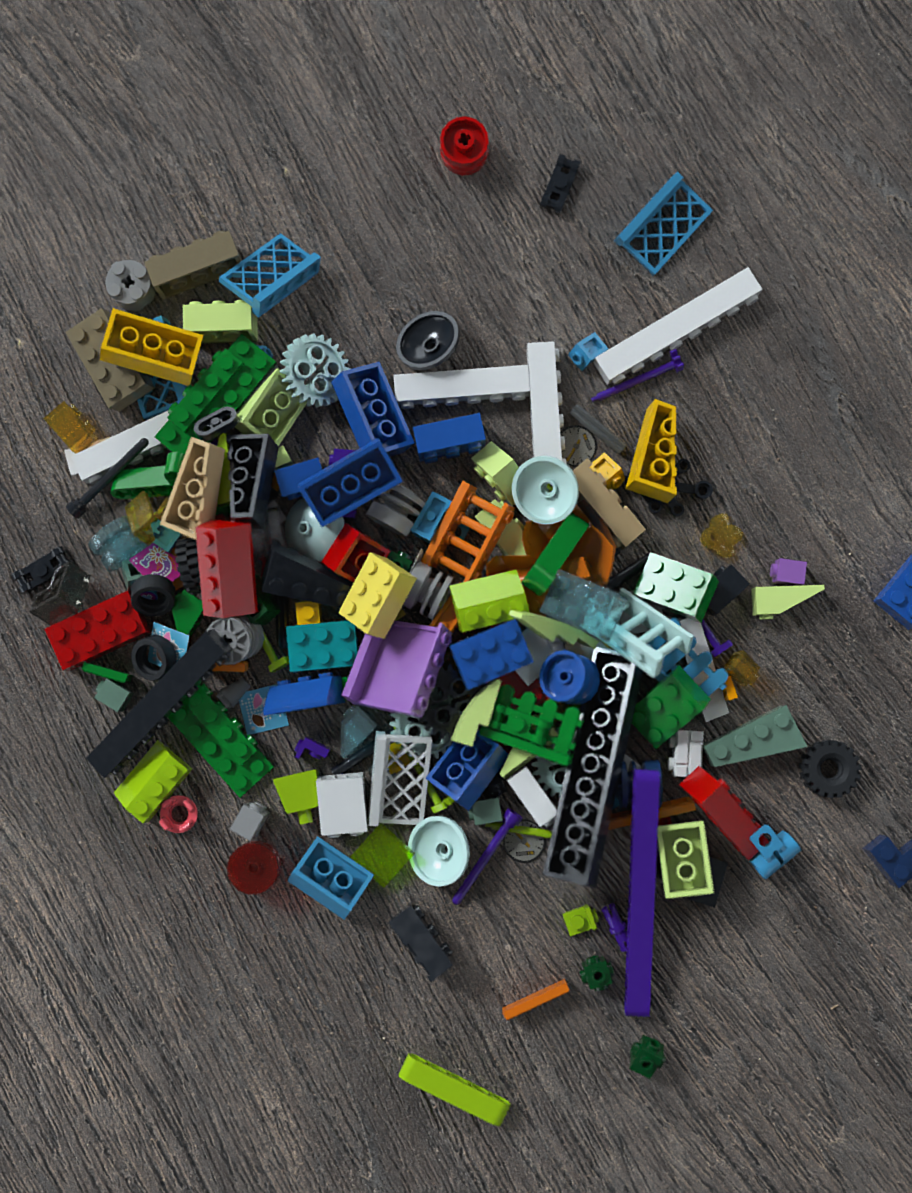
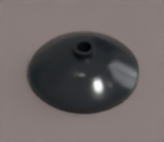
M430 311L420 314L410 320L401 330L396 343L397 355L402 363L411 369L427 370L434 368L446 361L455 351L460 339L459 326L451 315L442 311Z

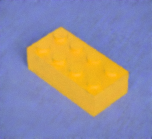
M113 308L101 345L100 360L189 386L203 335Z

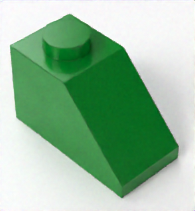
M183 590L182 593L179 592L175 596L172 612L177 631L189 635L190 640L204 617L203 605L200 598L190 595L186 590Z

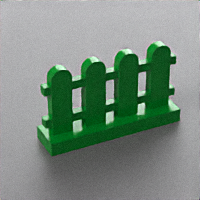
M503 685L497 694L496 703L511 707V703L519 705V711L532 715L533 711L541 713L539 718L551 722L550 728L546 730L544 736L546 738L545 744H536L530 740L485 725L481 726L479 735L565 766L570 765L574 755L569 754V750H574L576 744L572 743L577 726L582 727L583 721L579 720L580 710L576 707H570L564 715L557 712L558 703L553 699L546 700L543 707L536 705L537 697L533 692H525L521 699L514 697L515 689L512 685ZM503 714L501 722L507 723L508 715ZM555 718L562 720L558 737L550 735ZM536 726V729L531 728L530 732L536 733L538 726ZM547 742L554 743V748L547 746Z

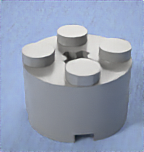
M123 260L114 262L111 265L106 276V289L119 306L128 311H139L153 301L156 290L152 285L147 269L141 263L134 260Z

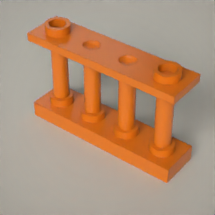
M464 481L459 486L421 562L434 568L442 564L464 576L463 582L482 578L481 572L506 524L508 525L512 521L515 508L505 502L502 508H499L476 495L477 488ZM474 504L497 516L491 529L466 516L465 511L468 505ZM463 524L486 536L481 549L455 536L454 532L458 525ZM452 544L476 557L470 569L445 556L444 552L448 545Z

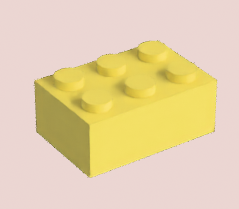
M370 552L338 613L366 634L385 639L417 578L388 558Z

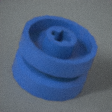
M567 650L556 651L549 655L543 662L539 673L540 686L543 692L550 699L570 705H582L591 700L597 692L600 683L596 664L588 657Z

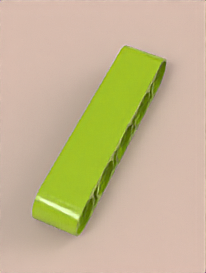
M408 1053L398 1074L402 1080L495 1126H501L511 1105L503 1097L412 1053Z

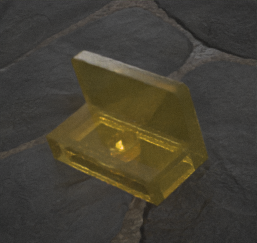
M142 491L125 506L132 534L147 545H150L155 541L151 527L155 516L148 493Z

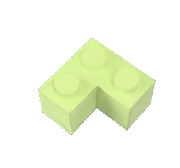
M491 441L471 458L476 465L473 469L481 478L484 477L492 488H496L494 493L500 501L504 502L506 500L513 506L515 502L512 496V482L519 467L508 454Z

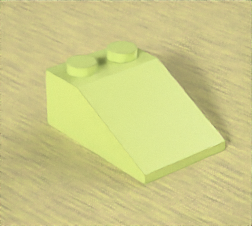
M277 368L237 413L239 422L235 428L243 434H269L279 446L307 404V400L299 403V395L292 398L293 389L286 390L289 383L282 382L286 374L280 373V369Z

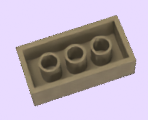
M222 230L215 232L212 237L207 239H196L191 245L175 247L164 255H153L144 263L153 287L164 300L219 279L221 275L240 263L242 259L230 231Z
M101 308L65 333L108 408L120 412L155 389V386L148 374L100 360V349L111 316V312Z

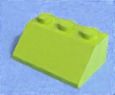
M516 569L449 586L459 630L462 632L514 620L509 615L511 610L529 612L525 591Z
M157 740L115 790L114 794L124 808L144 824L153 818L162 807L161 804L172 795L193 768Z

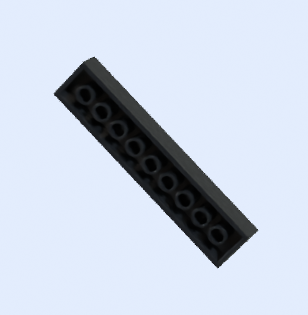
M600 647L593 649L591 658L599 671L600 683L597 692L591 700L580 707L581 715L579 720H582L583 724L582 727L577 726L572 743L576 744L574 750L570 751V754L574 755L572 763L566 769L543 870L544 876L596 888L643 674L641 668L617 651Z

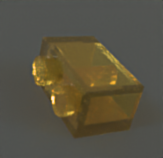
M63 401L43 419L70 450L77 454L87 449L99 438L94 434L96 428L88 420L84 422L79 417L82 414L81 411L74 404L70 406Z

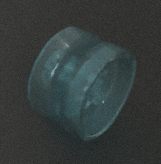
M128 516L112 521L97 532L89 541V548L96 556H102L100 562L108 572L121 568L122 561L131 559L148 545V541L141 532H134L136 526Z

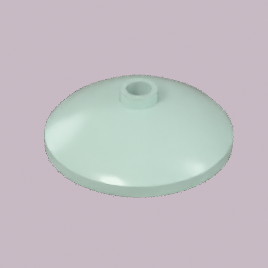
M537 456L524 462L516 471L512 482V496L518 510L526 518L538 524H554L565 519L574 510L578 501L579 487L574 472L566 463L552 456ZM547 484H551L553 486L552 491L548 490Z
M301 498L292 506L286 518L285 538L288 547L298 551L299 554L307 558L311 557L321 562L344 526L343 516L321 527L305 498Z
M432 816L423 819L415 826L408 842V856L414 872L420 879L433 886H446L456 882L464 874L468 866L470 854L468 840L456 822L444 816Z

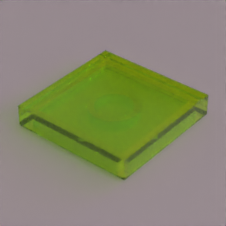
M380 823L350 858L374 874L373 879L384 888L415 853L386 826Z

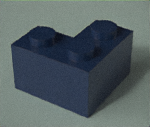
M880 834L862 848L892 886L900 888L912 879V839L897 849L888 836Z

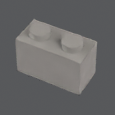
M258 801L246 803L242 806L230 830L251 841L258 836L270 812L266 811L267 807Z

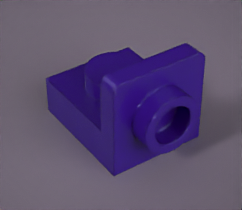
M305 737L304 740L300 739L294 749L297 752L295 758L298 760L302 758L306 749L310 750L308 754L319 760L321 757L327 758L332 750L310 737Z

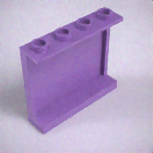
M394 620L385 639L365 633L342 696L355 705L422 718L428 706L431 691L436 684L438 671L443 664L446 649L451 642L452 632L443 623H439L437 628Z

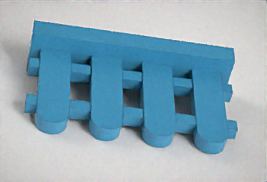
M670 619L671 621H673L681 627V622L679 619ZM657 636L647 645L656 651L666 640ZM694 636L690 652L688 653L693 660L683 670L692 679L704 671L709 677L699 687L710 696L716 689L720 688L723 690L727 687L724 682L727 681L729 674L724 668H719L714 672L709 667L713 660L710 652L704 651L698 655L693 650L697 643ZM676 648L664 656L660 674L655 678L660 682L670 673L668 670L671 669L673 671L677 667L676 663L686 654Z

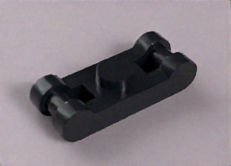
M560 153L542 197L541 207H550L554 209V212L561 213L581 161L567 159L566 155ZM562 168L570 169L569 174L561 172ZM551 195L559 197L558 201L552 199Z
M62 546L53 549L47 555L11 574L13 580L18 582L20 586L18 589L22 595L33 591L73 567L71 561L65 557L64 554L66 552ZM55 559H57L59 563L57 567H54L52 561H54ZM29 574H31V576L34 579L31 582H28L25 578Z

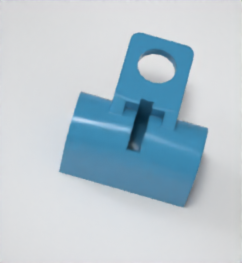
M432 491L410 531L418 538L430 544L452 501ZM460 524L458 527L461 528L462 533L459 538L464 540L469 532V527Z
M763 825L750 836L751 842L759 852L748 861L759 875L766 880L802 850L787 832L782 830L776 835L769 825ZM763 833H768L771 836V841L767 845L761 846L759 836Z

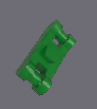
M494 704V713L492 719L490 718L489 727L519 736L536 744H545L546 738L544 736L546 730L550 728V721L502 704ZM503 714L509 716L507 723L501 722ZM532 724L538 726L536 733L530 732Z

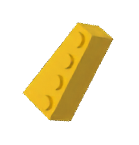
M655 399L646 409L626 485L627 490L665 503L670 502L677 495V487H675V477L677 476V467H675L676 406Z

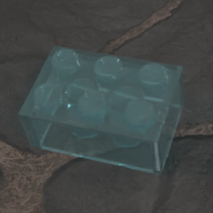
M558 569L539 612L609 642L628 599L616 592Z

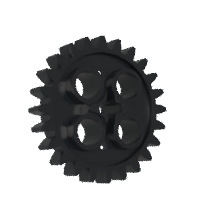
M448 664L446 671L441 666L434 686L441 690V698L436 701L430 695L428 706L422 718H419L417 721H426L424 729L427 730L432 727L431 735H435L440 731V738L443 739L446 733H448L449 739H451L461 717L459 712L460 705L463 703L469 704L480 691L479 687L481 685L466 690L457 666L453 670L452 665ZM457 680L462 682L464 687L460 694L455 693L453 690V683ZM466 694L470 695L468 699L454 702L452 708L450 705H444L431 709V705L447 701L448 696L450 698H457ZM442 709L448 713V719L444 723L437 719V713Z

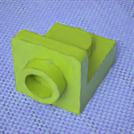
M588 904L562 913L570 937L590 929H597L595 924L599 922L595 909L590 910Z

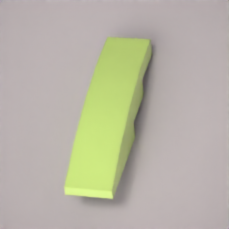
M512 610L509 613L510 616L539 637L551 642L558 638L562 642L574 646L577 641L581 645L595 649L599 642L582 630L549 617Z

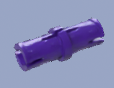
M612 903L608 905L612 914L609 913L606 906L601 911L610 926V933L614 934L620 951L625 952L627 950L624 941L627 943V925L625 921L621 920L615 904Z

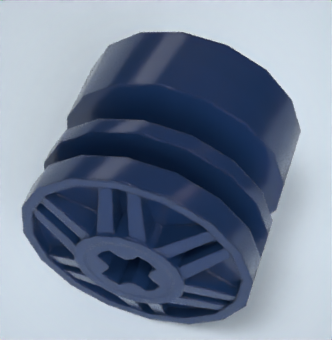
M643 760L641 770H659L660 785L658 809H660L662 805V773L659 760ZM623 761L616 792L620 809H627L628 799H630L632 808L634 769H637L635 761H630L629 771H627L626 762Z

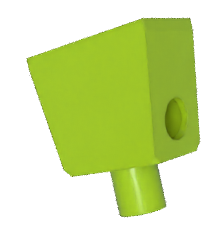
M318 769L273 779L286 813L297 812L300 825L313 822L311 808L318 807L316 780L319 776Z

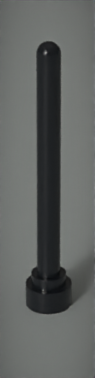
M142 438L81 498L72 499L66 505L68 512L79 519L86 512L87 504L148 446V439Z

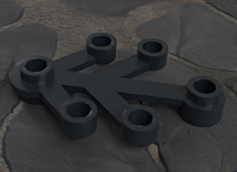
M680 459L675 466L677 467V476L680 473H686L690 469V462L687 459ZM684 462L687 465V469H680L679 464ZM629 473L625 477V486L627 485ZM700 481L696 485L675 482L677 492L694 494L700 500L709 498L713 492V487L708 481ZM700 487L706 489L705 495L699 493ZM640 494L648 504L650 513L657 514L661 511L662 503L659 500ZM675 498L667 503L672 516L680 517L684 513V506L678 503ZM652 503H657L659 505V509L657 511L651 508ZM679 506L681 513H675L673 508Z

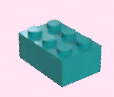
M349 620L286 626L290 672L297 673L353 666L359 651L357 626Z

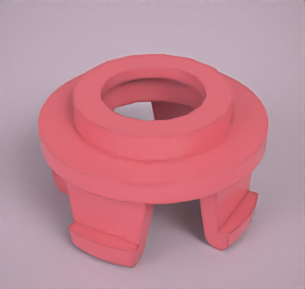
M176 795L168 798L161 804L159 823L164 830H169L173 833H184L195 825L198 818V810L196 804L189 797ZM181 805L187 809L188 817L185 821L177 822L173 819L172 810L174 807Z

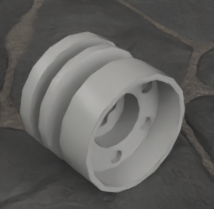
M397 484L387 490L389 494L383 492L379 495L385 501L383 504L372 502L366 516L388 530L407 538L414 525L407 516L409 514L418 517L420 513L413 506L423 509L425 502L408 488Z
M418 561L411 572V575L417 579L402 606L412 610L417 602L421 603L419 614L423 615L429 607L431 610L428 618L433 620L450 595L449 586L452 585L454 578L448 575L442 584L440 581L443 572L440 571L432 579L430 578L432 567Z
M246 615L219 618L212 622L207 631L215 629L233 648L228 654L230 658L224 665L237 664L256 655L262 648L264 641L262 626L251 624Z

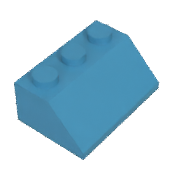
M317 836L287 881L345 920L374 874Z

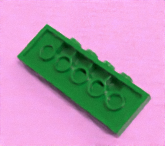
M241 333L228 350L225 348L223 352L219 350L214 354L211 360L213 364L208 369L203 368L198 373L197 379L199 380L194 386L189 385L183 391L182 396L184 398L180 403L175 402L168 409L169 416L167 417L169 420L154 437L170 451L186 454L191 437L198 439L194 431L196 422L223 407H232L237 412L277 365V362Z
M205 683L203 685L199 684L197 686L199 688L198 692L191 698L187 697L182 702L184 706L177 713H171L168 718L237 796L241 798L275 766L257 747L258 741L251 734L246 735L242 731L244 727L236 717L231 718L226 713L228 709L220 700L216 702L211 696L213 691Z

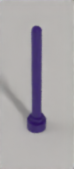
M507 808L503 814L502 826L452 899L453 904L459 905L509 830L514 828L515 825L518 826L523 817L517 812Z

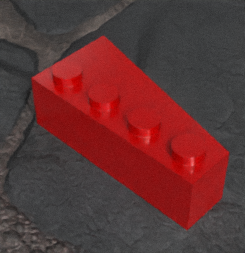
M698 766L679 785L692 796L691 799L706 813V816L719 828L720 832L747 860H750L759 852L751 842L750 836L760 829L761 826L757 822H752L753 815L745 807L743 809L740 807L742 802L733 793L729 794L730 787L721 778L717 781L703 768ZM761 834L759 836V843L761 846H765L769 841Z

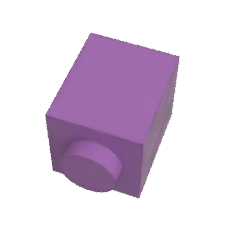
M782 558L775 560V564L772 563L770 568V577H773L772 583L791 586L804 585L807 562Z

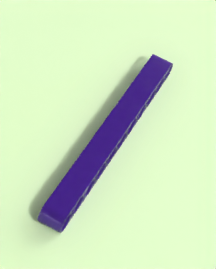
M634 769L624 994L625 1016L649 1017L660 785L659 770Z

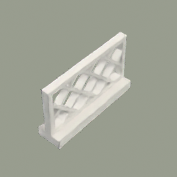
M376 731L368 809L369 826H378V823L417 825L424 819L428 780L425 778L429 774L432 737L385 734V731ZM390 742H400L404 748L395 755L389 749ZM417 743L426 744V750L417 756L411 748ZM409 751L415 759L405 766L398 758ZM396 761L402 770L392 776L387 769L388 766ZM419 762L424 770L418 777H415L409 769ZM404 773H407L413 781L403 788L397 779ZM394 783L400 791L393 797H390L385 792V789ZM417 784L421 789V794L413 799L407 791ZM404 794L411 802L401 809L394 801ZM390 804L398 811L392 817L383 816V810ZM414 805L419 810V818H410L405 812Z

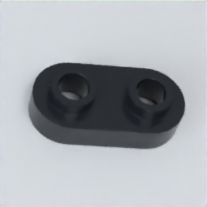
M223 407L197 421L194 425V431L199 440L210 441L234 428L239 422V417L234 408Z

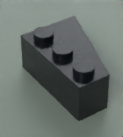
M410 903L393 916L388 923L404 946L414 955L416 963L420 964L427 972V979L431 983L453 966L452 954L454 951L447 942L442 943L437 937L440 933L432 923L430 925L427 924L424 920L426 915L419 905L414 907Z

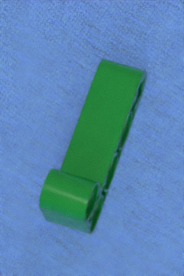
M170 452L167 455L165 466L122 470L113 479L111 495L121 500L170 496L185 454Z
M571 512L564 519L521 583L538 596H541L551 585L557 572L590 524Z

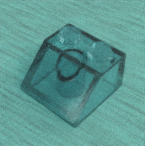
M351 706L342 715L345 718L341 722V756L344 759L348 758L380 726L362 706H357L356 708Z

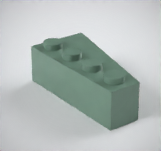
M780 705L704 743L703 753L710 766L718 767L808 746L787 705Z

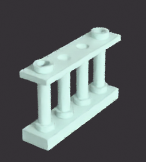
M624 588L620 589L616 606L605 613H601L592 607L587 610L584 628L653 678L660 674L664 656L676 648L687 655L690 652L694 637ZM623 611L633 617L621 626L611 620ZM639 624H643L650 629L639 638L629 632ZM660 636L668 643L655 651L647 643Z

